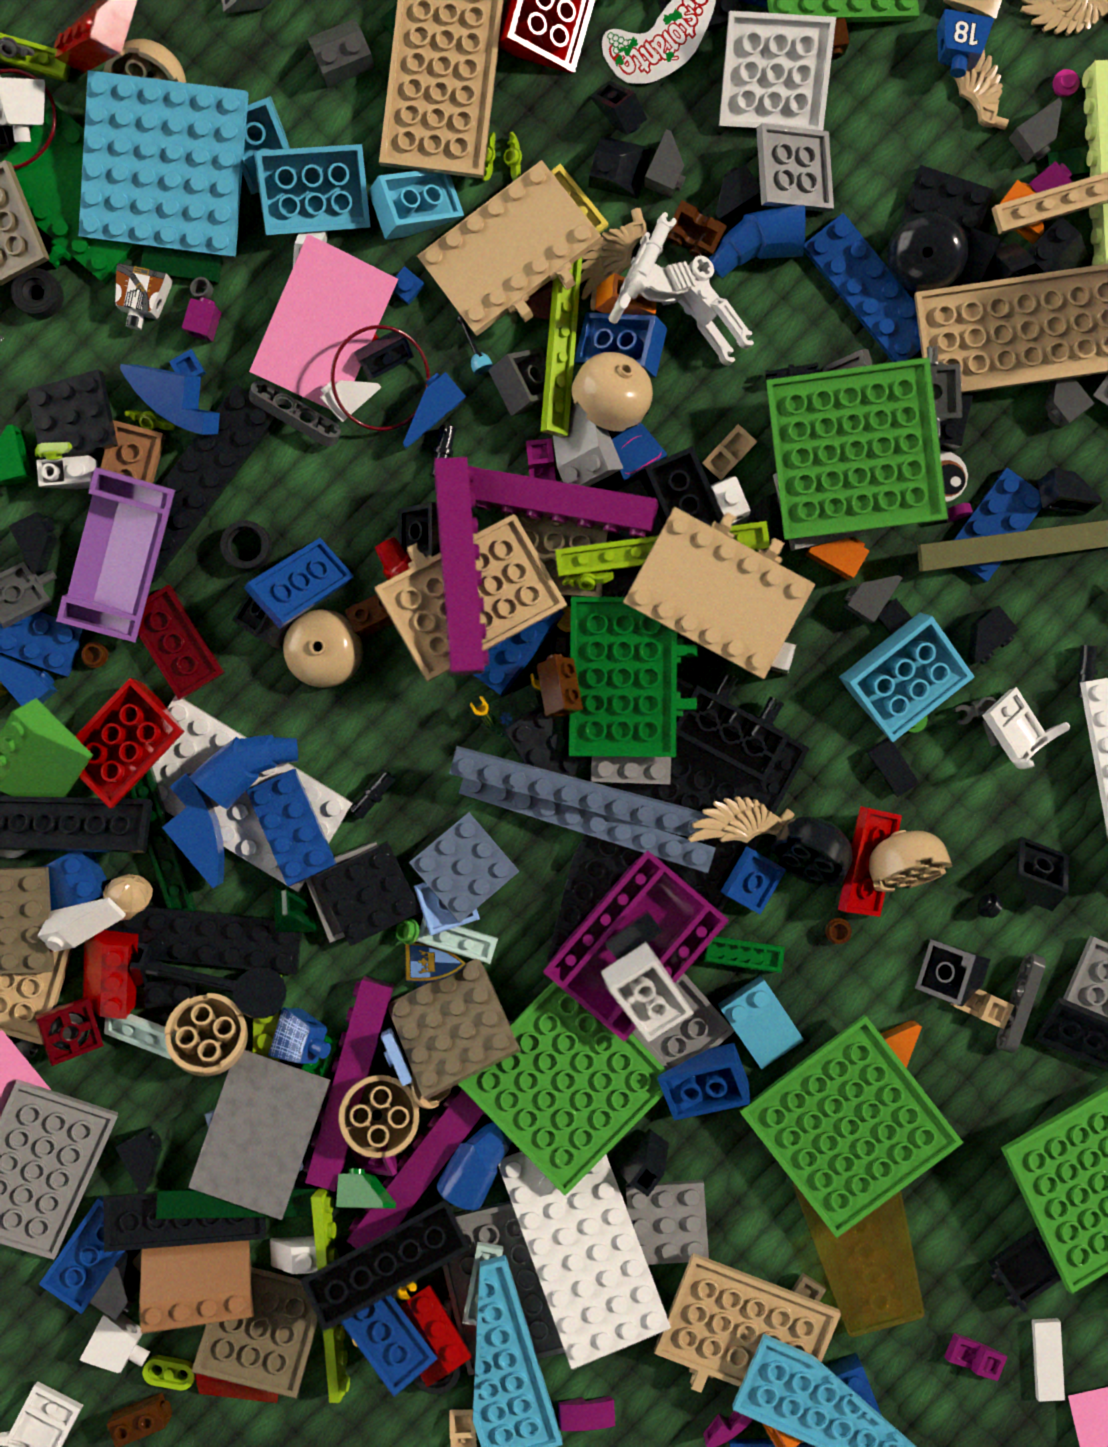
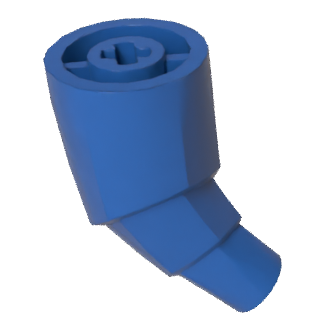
M805 205L786 206L745 214L743 220L719 241L720 245L709 257L714 266V273L722 279L737 265L741 266L754 257L759 259L803 257L805 246Z
M272 735L242 739L235 737L201 764L189 778L210 798L228 810L258 779L259 773L275 768L278 764L298 762L297 738H279Z
M494 1121L483 1126L467 1142L460 1143L437 1182V1189L440 1195L459 1208L477 1210L482 1206L497 1174V1166L507 1154L513 1142Z

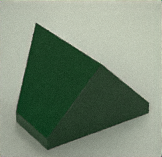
M273 885L276 932L317 931L315 906L291 892L283 891Z

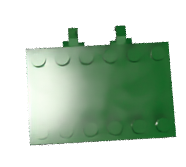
M55 104L57 112L56 129L48 148L37 160L14 171L36 225L53 239L51 243L54 246L52 247L48 262L58 269L66 259L70 261L75 258L102 283L106 284L116 272L117 263L123 264L139 245L78 236L85 130ZM51 105L44 112L43 125L32 126L29 129L31 142H18L2 161L7 160L12 163V166L18 165L31 159L42 149L52 128L53 113Z
M571 597L570 658H574L583 710L570 714L569 756L676 757V716H683V710H697V699L681 698V692H677V663H681V657H697V645H684V639H677L676 631L624 604L625 597Z

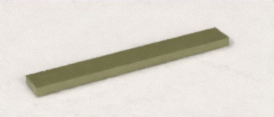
M1108 520L917 545L919 571L1108 547Z

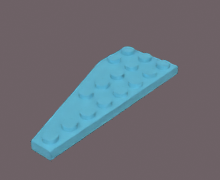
M506 1255L480 1261L473 1423L481 1447L563 1445L561 1432Z
M763 1334L732 1404L734 1411L815 1447H916L813 1355Z

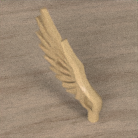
M1021 0L1029 5L1022 6L1020 12L1039 16L1033 19L1031 24L1045 25L1042 29L1043 32L1056 28L1053 32L1055 35L1065 29L1066 35H1069L1074 29L1076 34L1083 28L1085 31H1088L1089 28L1096 24L1098 19L1100 20L1108 14V0Z
M983 50L974 69H967L965 76L961 78L954 77L959 88V96L968 100L975 108L978 123L986 128L995 127L1005 130L1009 119L997 116L998 104L1000 102L998 99L1002 94L1001 88L1003 87L999 83L1001 75H996L997 65L991 68V56L988 55L985 60V50Z
M641 208L631 210L632 223L621 226L620 230L609 229V232H603V241L592 248L591 252L582 256L585 262L582 263L581 271L584 272L581 274L580 284L585 281L587 283L583 289L581 299L585 301L592 293L591 311H595L597 286L613 273L621 275L626 269L631 267L632 251L647 233V226L645 220H643Z
M736 796L734 802L724 798L725 804L717 801L713 802L717 809L702 810V813L711 816V818H704L693 822V828L702 829L688 837V840L695 842L719 837L721 842L738 840L748 843L752 838L760 834H773L777 836L783 825L789 822L795 814L786 809L778 817L767 810L764 804L759 803L756 799L751 801L748 797H744L742 800L739 796Z

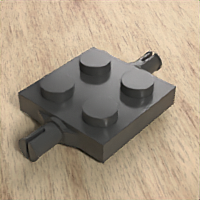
M938 346L927 347V358L929 357L938 438H941L940 422L962 418L961 364L938 362Z
M22 562L0 573V624L4 629L52 605L43 585L57 579L52 569L37 576Z

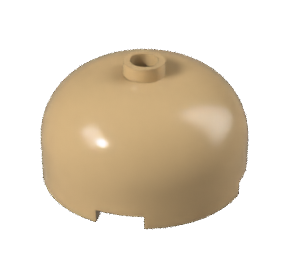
M132 39L124 42L121 54L108 60L103 70L106 73L186 83L183 68L172 52L163 45L148 39Z
M604 352L591 357L583 364L573 381L572 397L575 404L579 403L588 414L586 418L595 425L611 431H625L626 428L638 425L650 408L653 388L647 372L636 360L621 353Z
M325 609L309 611L298 617L287 630L283 644L284 658L293 675L305 684L320 688L334 687L348 681L360 667L364 652L362 639L355 633L348 618L338 612ZM317 642H321L323 645L322 650L317 652L314 646Z
M906 830L894 832L891 834V837L883 840L874 848L869 860V872L874 888L880 892H893L895 890L894 886H909L913 888L928 883L946 874V867H952L944 843L935 835L925 831L906 832Z
M207 993V995H200L191 999L187 998L181 1002L169 1016L165 1027V1040L169 1055L181 1069L197 1076H213L228 1070L239 1060L247 1044L248 1030L242 1012L232 1000L215 993ZM174 1031H177L175 1037L176 1043L172 1041V1034Z
M375 1075L358 1081L347 1091L340 1105L339 1126L344 1139L355 1151L367 1157L383 1158L399 1153L412 1141L418 1129L419 1105L415 1101L411 1089L407 1085L402 1086L401 1081L394 1077ZM365 1085L361 1103L354 1105L349 1110L353 1095L360 1087ZM357 1108H359L356 1121H354L353 1113ZM374 1110L381 1112L380 1119L374 1120L372 1118ZM387 1143V1151H381L380 1148Z

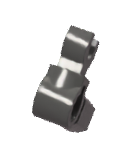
M988 696L971 702L970 706L958 705L954 707V712L963 710L966 715L963 720L957 721L958 724L965 725L971 722L973 717L976 719L983 717L982 715L997 701L993 697ZM984 719L982 723L990 746L1000 744Z

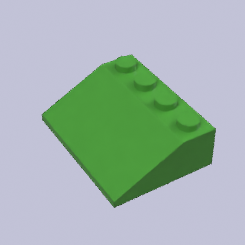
M35 698L13 711L0 733V791L10 796L66 797L93 754Z

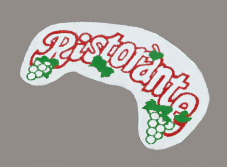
M672 0L660 14L653 28L646 33L636 34L620 29L606 31L602 39L603 55L615 74L627 83L643 84L655 82L671 74L685 64L697 50L709 25L716 0Z

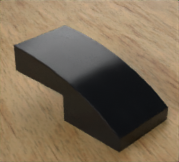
M888 737L866 751L877 771L883 775L896 797L901 796L919 784L911 768Z

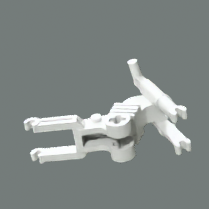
M664 212L658 218L650 240L649 232L641 238V246L636 256L631 260V267L622 284L615 306L609 315V321L616 324L627 308L631 298H636L639 293L650 301L662 302L663 306L679 302L684 307L685 313L692 315L697 320L698 329L718 354L720 362L723 365L729 366L735 361L734 357H729L734 349L731 348L712 320L718 315L733 334L738 345L743 349H749L754 344L752 340H747L752 335V332L747 329L726 299L720 298L710 286L709 279L714 273V266L708 258L697 256L689 265L685 261L673 264L672 266L668 265L666 268L655 264L658 255H661L663 251L662 246L669 231L676 224L675 218L668 222L666 220L668 214Z

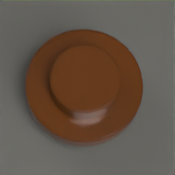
M91 642L84 646L81 657L87 666L99 668L107 662L108 650L101 643Z
M834 918L827 923L825 934L832 943L843 944L850 939L852 929L846 920Z

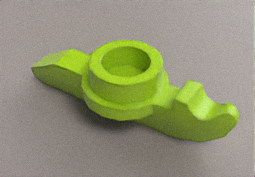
M494 132L488 134L483 181L489 180L493 172L496 137Z
M510 132V140L507 142L510 148L504 153V161L511 167V177L515 181L521 176L520 162L522 160V153L516 135Z
M127 410L124 412L132 420H139L140 426L145 429L152 430L158 427L163 430H174L176 426L171 422L158 418L151 411Z
M69 442L40 443L35 449V456L46 457V460L62 458L63 453H68L72 449V445Z
M597 572L571 575L564 578L562 584H570L572 587L578 584L581 589L590 591L594 589L596 584L611 581L614 578L613 572Z

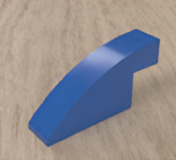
M121 364L120 370L134 391L160 416L191 432L202 435L218 434L220 413L198 409L201 377L136 364Z
M185 773L170 788L184 803L186 808L162 828L212 888H216L223 883L225 861L219 820L208 795L189 778L192 773Z

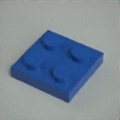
M746 846L720 892L761 915L786 869Z

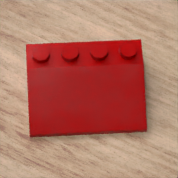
M98 0L63 33L58 34L54 48L57 49L55 58L86 73L88 70H92L121 54L137 0Z
M507 0L502 17L499 48L517 58L572 74L575 72L595 0Z
M129 678L75 736L93 754L79 777L110 809H113L185 731L162 701L143 682Z

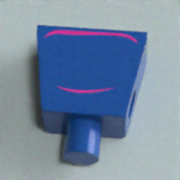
M642 423L632 428L628 427L625 431H614L616 437L612 439V442L624 468L618 471L623 484L641 475L645 466L667 457L665 450Z

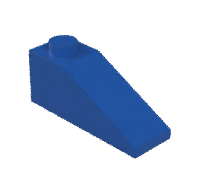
M446 372L441 376L436 373L426 382L428 387L424 391L403 442L405 449L410 447L466 398Z
M0 654V681L21 706L35 698L43 704L58 691L53 686L55 683L53 678L47 672H42Z

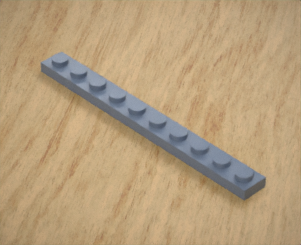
M459 746L456 747L450 769V774L686 837H690L702 829L693 828V822L704 818H711V816L702 813V811Z
M464 777L459 790V794L643 853L648 850L656 857L706 873L709 871L716 849L697 841L690 842L687 838L656 828Z

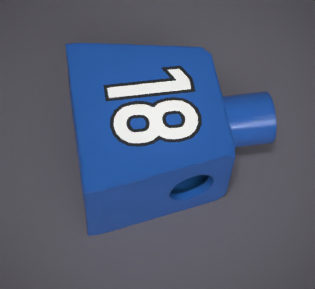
M949 9L944 10L937 25L938 61L940 64L951 66L950 75L952 77L961 78L966 75L967 69H974L985 48L994 18Z

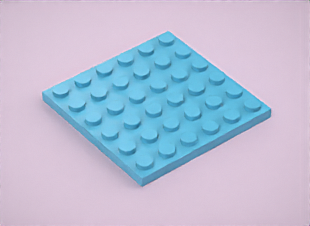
M88 70L78 236L236 257L249 93L244 90Z

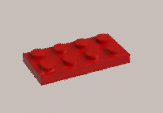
M860 806L851 844L853 861L843 883L838 910L880 917L885 892L875 890L869 872V860L872 851L879 843L891 837V834L899 831L902 815Z

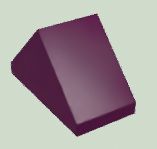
M386 1143L380 1150L387 1151L388 1144ZM353 1148L350 1150L358 1168L365 1169V1173L394 1176L397 1173L398 1154L383 1158L364 1156Z

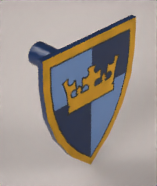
M423 943L405 944L406 982H416L417 987L425 985L426 982L446 979L466 966L464 961L449 951Z

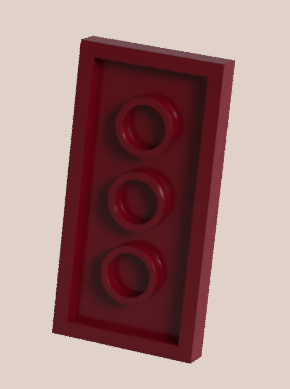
M168 584L148 596L138 635L178 700H181L220 677L225 672L171 585Z

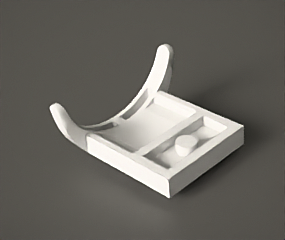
M1017 687L1008 690L982 715L1002 748L1018 769L1032 768L1034 763L1030 758L1048 742L1070 729V725L1064 722L1044 731Z
M37 1381L11 1431L0 1433V1446L62 1447L83 1404Z

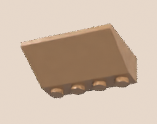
M249 1240L142 1249L140 1285L141 1333L254 1317Z

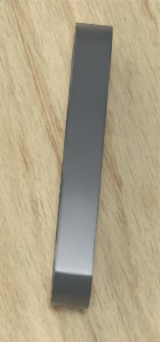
M255 381L252 383L249 399L254 405L324 446L330 447L337 444L341 429L335 422L265 381ZM283 404L288 406L290 409H282L278 407V405ZM300 418H308L312 422L306 423L300 420Z
M1028 953L1023 958L1009 999V1003L1015 1006L1005 1028H1000L997 1035L996 1045L1000 1050L1014 1053L1020 1045L1045 970L1046 961L1043 956Z

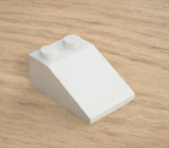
M647 942L601 971L608 989L648 1042L693 1014L692 1009Z

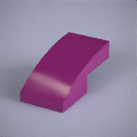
M552 438L526 441L529 476L556 481Z
M956 1333L953 1334L944 1356L951 1363L969 1368L975 1374L995 1381L999 1380L1007 1360L1005 1354Z
M611 1396L585 1401L581 1397L558 1403L559 1429L561 1431H589L615 1426L614 1399Z
M733 1411L728 1419L719 1413L703 1433L706 1446L717 1447L726 1443L743 1431L753 1419L737 1411Z

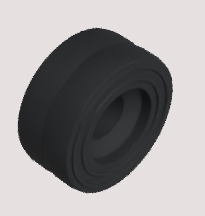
M33 268L16 276L12 283L11 294L14 303L21 311L32 318H50L60 310L63 304V289L58 280L46 270ZM37 287L43 288V297L40 300H33L31 297L32 291Z

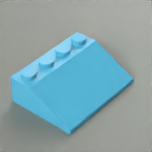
M362 144L254 151L266 235L370 227Z
M919 612L839 676V678L854 699L890 741L894 742L973 679L974 675L933 616Z

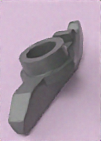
M3 37L0 40V52L7 58L15 57L17 54H21V56L34 55V50L17 44L10 37Z

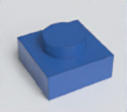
M404 266L395 277L398 281L393 293L409 305L425 287V284Z
M192 349L169 361L174 372L198 377L206 374Z

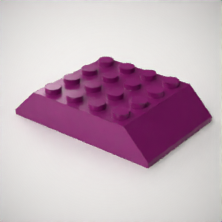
M648 850L626 870L564 942L543 971L624 1042L637 1026L610 992L601 973L602 970L618 961L606 947L604 941L648 910L663 932L647 944L673 982L676 983L729 921V919Z

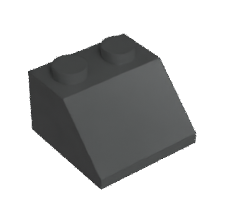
M355 18L307 38L327 87L375 68L371 52Z
M542 348L507 354L488 370L511 416L530 412L543 405L547 358Z

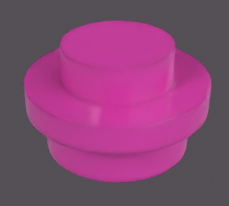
M1070 69L1059 71L1053 79V90L1060 97L1073 95L1080 85L1078 75Z

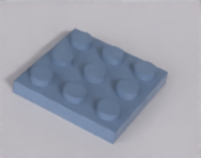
M469 812L409 862L459 923L519 872Z

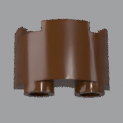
M681 200L673 216L676 219V224L669 231L667 241L672 245L683 246L689 249V253L693 257L711 255L714 253L726 225L713 217H706L700 214L697 208Z

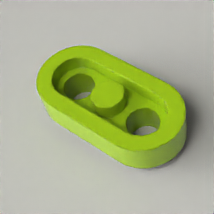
M162 1355L151 1357L145 1364L142 1372L143 1378L148 1384L175 1390H186L191 1387L197 1374L192 1372L194 1366L192 1362ZM155 1365H159L162 1371H157ZM180 1370H185L188 1373V1375H182L180 1373Z

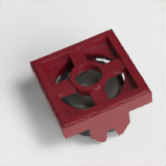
M88 996L69 1004L58 1005L50 1011L35 1016L37 1028L51 1066L104 1046ZM57 1047H59V1048H65V1049L71 1048V1049H69V1050H63V1049H58Z

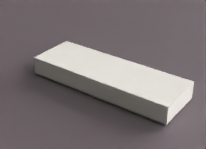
M1058 1318L1032 1319L1036 1398L1039 1402L1065 1400L1061 1322Z

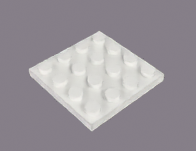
M729 11L719 126L756 128L761 123L823 131L836 17Z

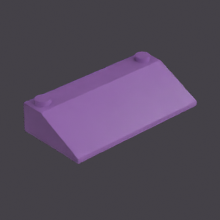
M95 467L89 493L93 495L68 594L62 596L56 621L136 642L175 490Z

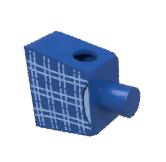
M283 1007L268 1056L296 1063H316L319 1057L324 1059L331 1051V1045L324 1041L327 1028L301 1008Z

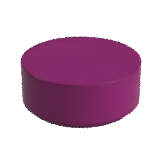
M961 503L946 509L948 522L963 519L973 513L970 503Z

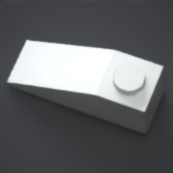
M110 898L50 911L49 918L44 922L38 937L54 952L74 948L120 921L126 914Z

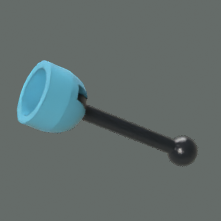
M458 315L457 322L462 325L474 353L471 358L473 373L475 375L488 372L493 364L487 354L479 353L465 320L461 315Z

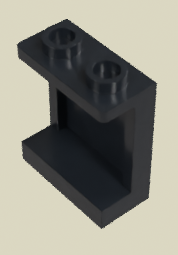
M1038 1227L987 1261L993 1269L989 1272L991 1277L999 1287L1002 1284L1008 1291L1004 1295L1013 1308L1018 1306L1023 1313L1028 1311L1025 1304L1062 1280Z

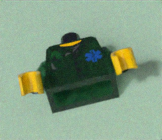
M532 673L530 675L532 684L488 704L480 696L482 705L474 707L471 702L470 706L474 713L479 715L488 729L498 736L506 738L502 728L543 702L540 681L535 680Z

